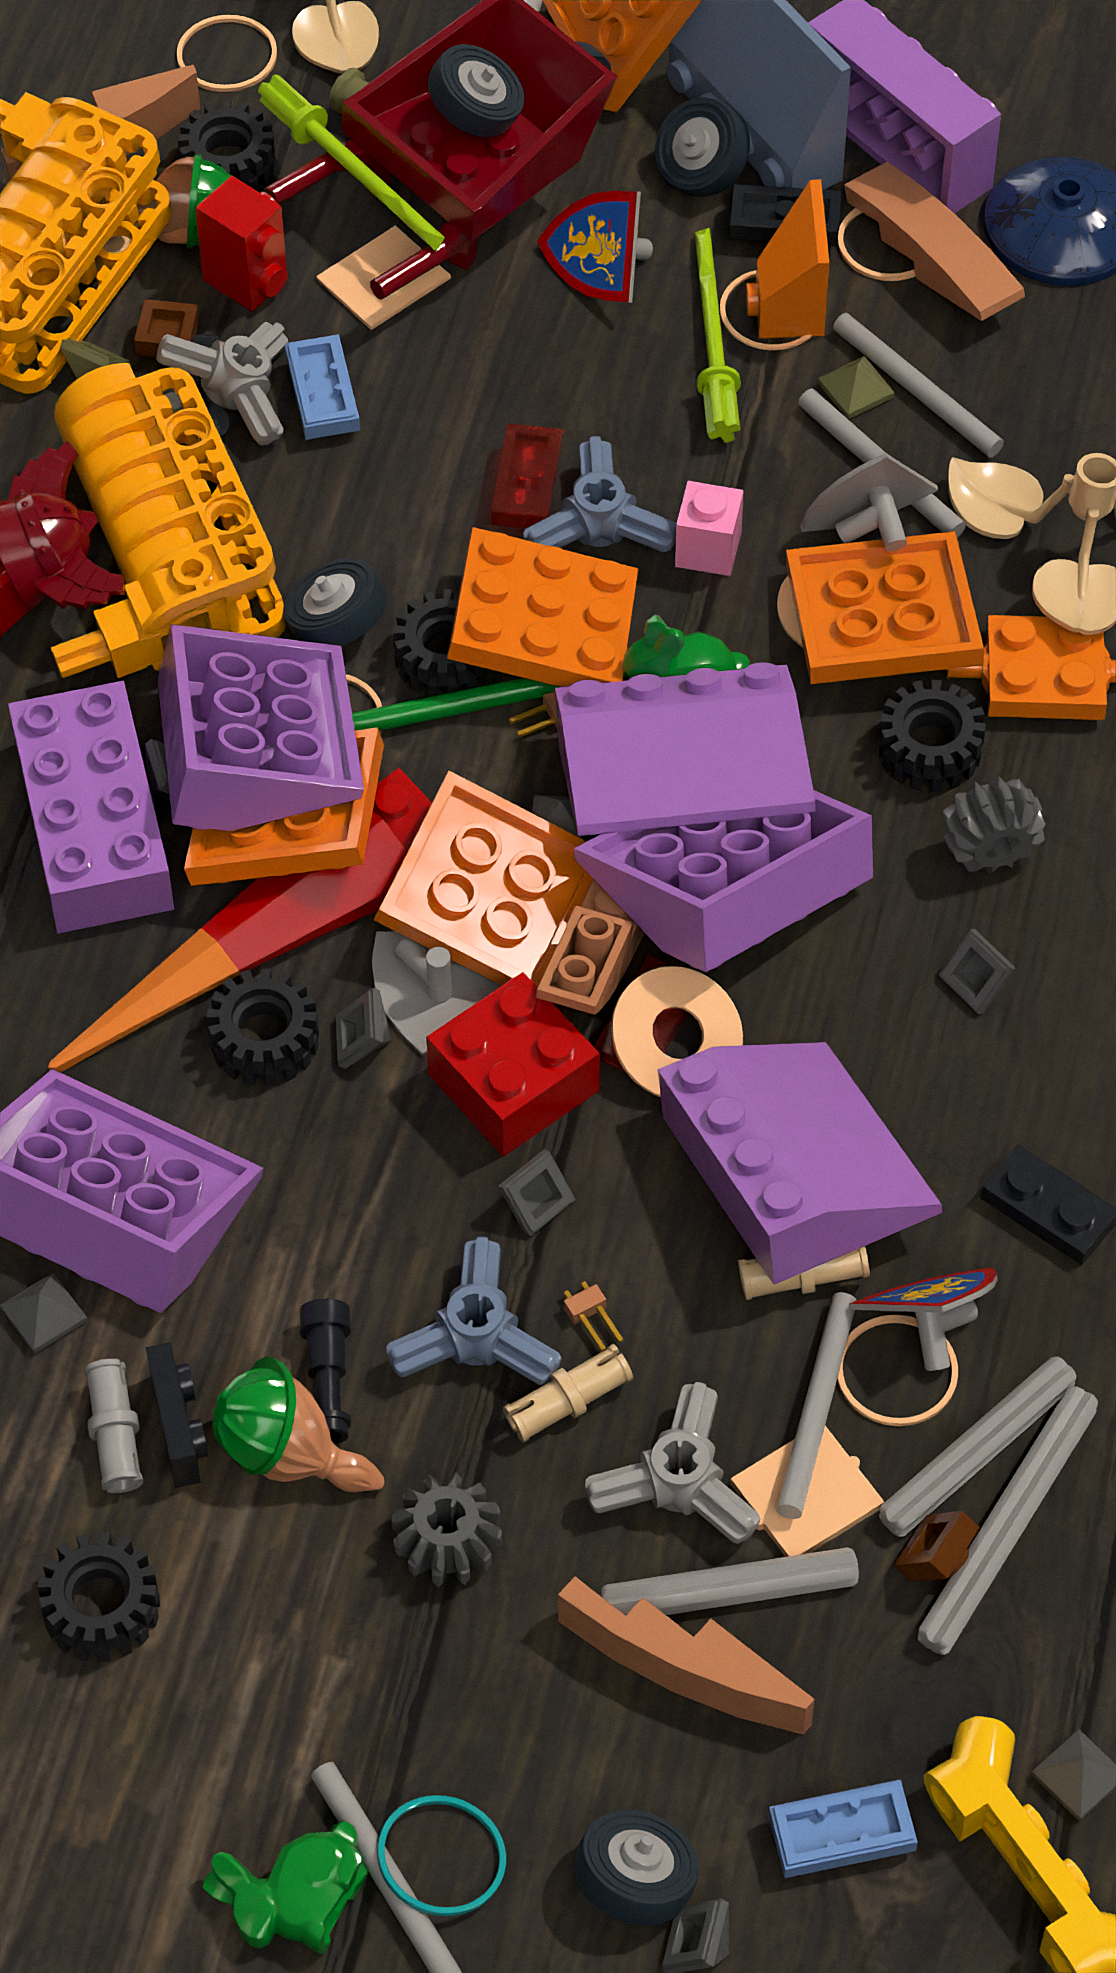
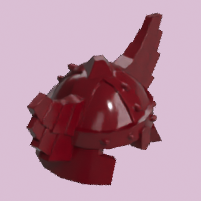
M68 441L58 450L49 447L36 461L30 459L21 475H14L8 500H0V559L16 591L30 611H33L45 598L63 609L69 605L86 610L89 604H108L111 595H125V579L123 575L110 573L98 567L87 558L91 542L89 533L98 519L94 512L80 510L72 502L66 500L67 479L73 463L79 456Z

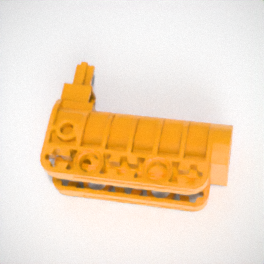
M25 92L16 105L0 99V134L6 154L23 162L0 193V383L15 391L29 394L44 390L52 383L67 362L60 348L62 340H67V338L84 339L169 223L172 217V204L167 189L159 182L153 180L160 164V153L157 141L152 133L75 98L61 97L55 99L50 104ZM139 147L143 148V157L134 155L127 162L126 151L135 153ZM152 200L156 201V209L146 208L139 216L138 203L148 205ZM137 220L140 230L134 225ZM115 236H124L132 240L126 250L120 253H111L103 249L106 242ZM95 261L102 267L99 272ZM96 277L98 288L88 287L81 295L78 284L81 282L88 285ZM78 300L80 302L81 310L77 306H75ZM56 316H66L73 320L68 329L62 333L53 334L44 329L47 322ZM36 342H38L39 345L43 347L40 352L38 351ZM37 357L39 369L37 371L28 369L24 374H21L18 365L20 363L30 365Z
M118 363L97 368L75 380L58 399L54 410V420L63 442L68 441L79 455L73 465L120 572L125 579L127 599L93 611L98 630L50 647L62 678L111 661L118 678L147 668L151 664L154 670L160 671L171 624L275 638L280 637L285 631L287 623L283 612V599L273 579L276 567L271 545L191 375L180 368L169 367L136 378L129 363ZM173 388L174 392L179 394L182 410L173 413L168 397L163 395V391ZM206 481H211L217 485L213 493H211ZM218 517H220L226 530H220L214 526V522ZM241 563L250 564L254 569L247 570ZM257 596L263 613L268 615L269 620L259 624L256 618H252L248 600Z

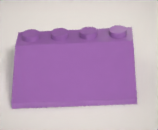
M171 624L158 676V689L173 824L201 830L210 828L234 831L362 797L364 786L341 646Z
M761 662L738 670L716 671L714 669L701 668L690 671L687 675L658 677L652 674H641L630 678L628 681L600 683L594 680H582L573 683L569 687L555 688L559 752L578 836L816 812L815 796L798 702L787 665L776 666L771 663Z
M813 790L816 812L604 833L574 848L575 860L663 952L688 963L696 969L707 972L719 967L723 962L751 946L763 942L767 937L790 924L804 919L811 912L836 898L846 895L850 890L873 878L872 815Z
M826 1042L716 1046L658 1069L663 1119L774 1285L942 1213L940 1201Z
M51 1069L0 1112V1236L22 1246L30 1253L41 1255L76 1272L84 1279L95 1281L130 1298L138 1305L149 1307L162 1313L191 1285L260 1181L264 1168Z

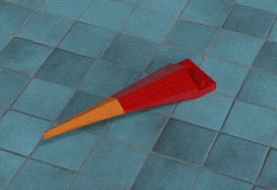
M400 768L393 771L377 783L363 865L257 878L54 1057L48 1065L49 1071L54 1069L61 1073L151 1021L216 988L229 978L233 979L239 976L240 972L251 970L300 945L378 911L432 802Z

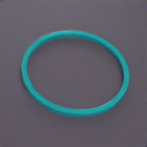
M433 1795L420 1797L405 1803L388 1818L378 1840V1865L387 1886L405 1904L427 1914L456 1916L471 1912L485 1904L495 1894L504 1876L506 1851L497 1827L480 1809L455 1797ZM441 1804L462 1809L477 1818L490 1832L498 1851V1872L491 1887L476 1900L456 1907L432 1906L418 1901L407 1894L393 1879L385 1859V1840L392 1825L403 1814L420 1806Z

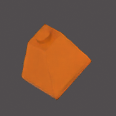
M814 179L808 182L758 258L756 283H746L747 316H757L759 338L802 337L804 335L824 336L829 253L821 179Z

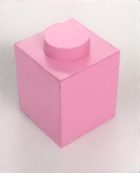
M693 481L687 482L676 524L675 567L731 576L742 532L744 490Z

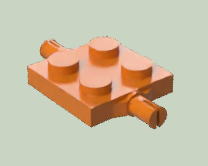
M988 615L987 643L984 647L983 665L947 669V679H981L982 685L988 694L989 717L1105 720L1107 708L1106 693L1109 689V684L1116 683V660H1111L1110 654L1104 645V632L1093 635H1084L1080 632L1074 633L1048 617Z

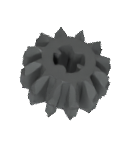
M998 776L986 785L981 786L975 782L973 790L968 793L955 794V804L949 805L943 810L945 818L943 828L946 833L944 838L950 853H954L957 862H963L968 872L984 868L988 874H991L1000 866L1007 865L1012 868L1014 861L1019 858L1032 857V847L1038 846L1045 841L1043 828L1046 824L1042 817L1044 812L1038 798L1034 797L1032 790L1025 788L1020 779H1012L1005 783Z
M455 1472L449 1479L448 1486L439 1487L437 1480L429 1474L427 1479L424 1480L425 1494L406 1489L403 1495V1507L405 1509L396 1510L392 1516V1528L398 1533L393 1540L394 1550L398 1557H409L408 1570L412 1573L413 1577L432 1569V1582L438 1588L445 1581L446 1573H455L456 1578L466 1585L467 1581L470 1580L469 1565L488 1571L489 1566L492 1564V1556L489 1550L499 1549L502 1544V1530L496 1526L500 1521V1509L496 1502H485L486 1490L482 1487L481 1482L466 1490H462V1478ZM451 1526L452 1533L443 1534L442 1527Z

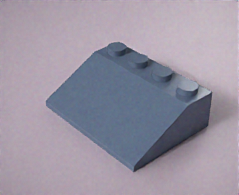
M702 0L669 43V64L666 67V71L673 88L679 93H684L689 99L700 97L712 98L727 104L737 111L744 120L749 132L750 150L747 161L759 173L765 186L804 189L810 180L821 179L822 190H825L842 181L851 67L786 0Z

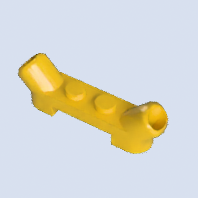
M975 1716L963 1721L956 1728L951 1758L923 1775L926 1790L934 1806L960 1842L982 1828L1052 1924L1045 1927L1040 1953L1055 1973H1116V1915L1101 1912L1097 1909L1088 1896L1090 1888L1079 1867L1069 1858L1061 1860L1047 1841L1050 1838L1049 1831L1040 1814L1030 1804L1022 1807L1008 1788L1015 1746L1014 1733L1005 1723L994 1718Z

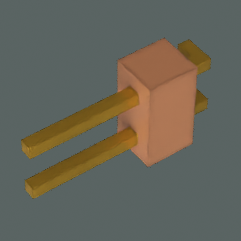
M555 691L543 695V705L509 718V722L513 724L544 711H547L550 716L548 720L518 731L517 735L519 738L552 724L557 728Z
M585 1281L582 1282V1291L574 1296L568 1290L564 1292V1311L574 1325L580 1321L583 1323L601 1352L605 1351L606 1347L587 1320L588 1317L596 1313L600 1314L617 1342H623L622 1336L604 1311L607 1299L597 1284L589 1287Z

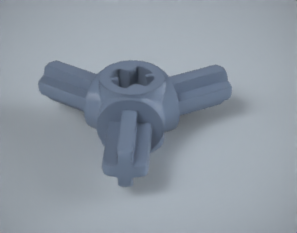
M600 436L590 437V441L581 443L579 446L580 477L573 484V495L563 499V510L528 527L523 532L524 540L559 548L577 539L585 545L605 547L618 543L623 537H626L658 551L667 552L671 551L676 542L677 523L636 507V497L625 492L622 480L614 474L611 444L601 441Z
M477 1237L476 1240L467 1241L463 1250L461 1284L451 1291L447 1307L435 1312L436 1323L394 1340L386 1346L389 1363L399 1377L409 1376L452 1357L457 1364L466 1363L469 1365L486 1364L491 1366L498 1360L538 1385H544L551 1381V1374L558 1370L562 1358L559 1352L518 1329V1317L506 1310L507 1297L498 1289L501 1248L498 1243L489 1241L487 1237ZM478 1323L479 1327H473V1324Z

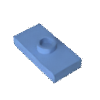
M339 334L285 343L286 359L305 440L360 431L359 415Z
M901 1780L769 1807L768 1816L784 1878L916 1851L918 1842Z

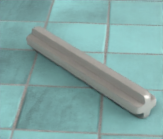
M1058 1356L1048 1359L881 1505L879 1518L883 1525L897 1537L908 1534L926 1515L933 1512L1056 1404L1068 1388L1075 1386L1077 1375L1073 1368Z
M847 1547L606 1584L601 1589V1597L625 1616L642 1597L665 1615L851 1587L858 1583L859 1568L853 1549Z

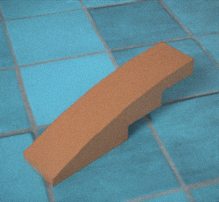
M194 65L92 91L93 106L146 129L153 134L155 139L160 138L183 122L195 109L197 111L200 110L197 72ZM2 148L1 154L7 185L23 162L7 156L5 148Z
M885 162L844 184L847 203L879 222L881 240L914 261L916 279L982 321L1025 297L1023 286L991 249L955 213L922 185L889 162Z
M576 1576L558 1594L559 1623L612 1660L666 1689L735 1717L799 1734H804L812 1725L815 1699L714 1620L710 1619L693 1637L643 1597L625 1616Z

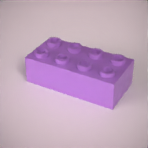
M843 0L808 22L851 67L846 135L880 164L889 162L918 182L953 213L958 212L993 188L1001 113L990 100L979 96L962 82L951 68L944 67L927 53L916 39L908 37L887 20L881 10L870 6L864 0Z
M124 680L8 703L57 934L174 910L169 869Z

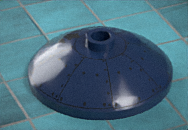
M1061 156L1033 160L1012 169L995 184L986 201L984 230L991 248L1011 269L1042 283L1076 286L1095 283L1115 275L1116 172L1090 160Z

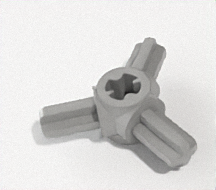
M264 322L249 337L233 336L226 342L216 340L211 348L169 334L162 337L156 355V360L159 363L173 368H180L190 374L200 376L201 386L210 400L223 408L239 410L253 439L259 445H269L272 441L282 436L283 427L266 397L271 387L267 378L272 368L271 361L285 348V343H288L287 337L283 334L285 328L280 323L276 322L274 325H271L268 322Z
M701 1382L685 1384L680 1391L671 1429L660 1433L653 1449L640 1453V1463L589 1476L585 1480V1490L593 1511L603 1513L651 1500L656 1509L663 1507L669 1511L682 1512L685 1515L697 1511L733 1543L739 1544L742 1541H746L754 1533L761 1519L758 1512L721 1482L723 1470L713 1462L715 1446L708 1437L718 1401L717 1392ZM676 1469L677 1475L672 1474L669 1471ZM683 1469H686L691 1473L684 1475Z

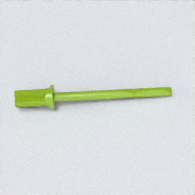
M273 75L269 83L262 82L258 89V92L262 95L259 101L291 129V136L297 143L307 144L315 140L437 252L445 237L325 128L328 114L323 107L319 105L312 106L279 75Z
M710 228L694 232L709 368L703 370L698 375L696 384L698 392L704 397L708 437L711 440L721 437L724 443L735 440L734 432L740 431L736 392L740 388L741 380L739 373L735 369L725 366Z

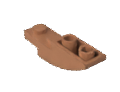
M594 879L581 907L575 906L538 986L536 998L595 1015L603 1008L617 988L645 932Z

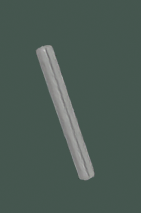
M1077 1386L1066 1390L970 1545L966 1562L951 1576L921 1624L918 1641L924 1647L931 1649L939 1655L949 1653L1096 1414L1098 1400L1093 1394L1085 1392Z

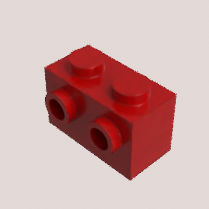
M231 175L195 207L203 281L253 312L268 297L276 296L288 280L282 206L269 194L258 192Z

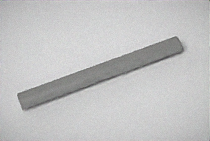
M843 313L837 318L833 325L835 332L985 455L991 458L1001 450L1004 444L1002 438L848 313Z
M808 389L802 394L798 405L863 463L886 453L814 389ZM933 494L911 504L942 533L955 531L956 536L959 537L965 530L966 523Z
M835 1293L830 1303L777 1506V1512L785 1518L798 1519L802 1516L855 1312V1310H850L849 1303L857 1300L848 1293Z
M327 1762L313 1771L311 1778L337 1821L345 1820L355 1827L358 1834L357 1850L364 1857L362 1862L429 1972L462 1973L427 1914L405 1904L387 1886L380 1872L377 1859L379 1836L334 1762ZM385 1847V1859L393 1879L407 1894L418 1900Z

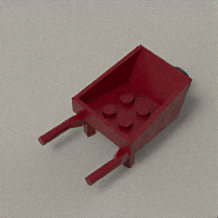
M482 0L358 92L342 101V132L351 139L342 144L389 187L390 173H392L447 220L439 230V233L445 238L437 252L430 246H427L370 281V288L378 299H384L449 258L450 263L467 271L476 259L477 237L580 161L618 77L611 71L610 62L600 51L586 42L573 41L524 0ZM462 44L481 47L502 59L516 74L523 88L524 105L518 118L504 133L495 137H479L469 134L450 123L434 105L428 90V77L433 65L449 48ZM325 152L267 186L263 192L272 196L280 205L332 173L347 170L328 152Z

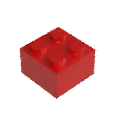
M521 972L426 1036L428 1075L503 1157L599 1092L600 1053L552 1002L536 998L538 987L524 972Z

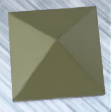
M67 338V340H62L60 346L77 379L103 366L130 362V360L88 341Z
M865 356L818 378L820 387L848 420L894 398V391Z

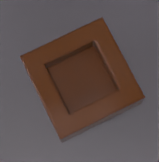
M144 299L134 339L136 355L156 357L159 343L162 337L167 334L191 342L196 336L200 320L198 304Z
M963 1511L926 1515L894 1566L910 1582L948 1579L966 1562L969 1555L967 1547L980 1527Z

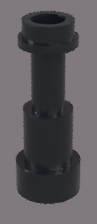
M316 1299L303 1304L299 1309L300 1335L303 1339L307 1340L308 1376L314 1379L315 1401L325 1416L331 1441L334 1444H339L348 1439V1429L351 1427L350 1415L341 1411L340 1378L346 1374L345 1339L351 1333L350 1307L347 1303L337 1299Z

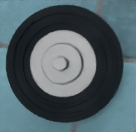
M462 44L449 48L433 65L428 77L429 94L438 111L454 126L475 136L495 137L504 133L518 118L524 105L523 88L513 70L498 56L478 46Z
M700 97L685 101L670 112L659 129L655 144V158L659 171L670 185L686 194L704 197L720 193L736 181L746 165L750 150L748 128L736 110L719 100Z
M353 558L338 559L325 563L302 577L287 595L283 612L289 629L298 641L344 646L364 635L375 625L385 609L387 596L382 581L368 563Z
M619 1810L599 1817L584 1833L576 1853V1880L585 1897L606 1915L633 1925H657L676 1917L690 1901L698 1880V1858L688 1838L670 1822L643 1811Z

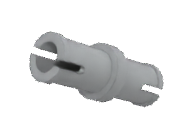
M102 1359L92 1362L85 1367V1378L88 1381L93 1415L88 1420L89 1437L97 1442L102 1475L101 1486L102 1490H107L109 1493L132 1491L143 1484L135 1442V1434L140 1430L138 1414L130 1409L125 1376L126 1366L124 1362L120 1363L119 1359Z

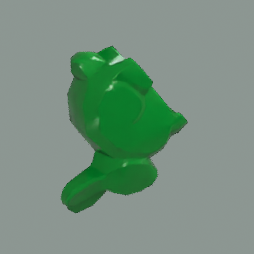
M654 615L645 624V637L635 642L626 651L622 670L628 679L641 674L668 677L687 675L690 671L701 668H709L716 671L745 669L750 665V660L742 653L731 652L719 638L698 631L684 635L682 631L668 627L659 615Z
M343 1820L335 1824L330 1832L307 1833L284 1845L268 1878L258 1879L254 1877L231 1854L224 1852L216 1853L211 1859L212 1870L205 1877L202 1888L209 1896L232 1906L233 1922L240 1936L250 1946L262 1948L269 1945L273 1936L278 1933L287 1940L300 1941L315 1952L324 1954L331 1943L329 1933L342 1914L348 1900H354L368 1874V1869L362 1863L364 1857L357 1850L358 1834L355 1827Z

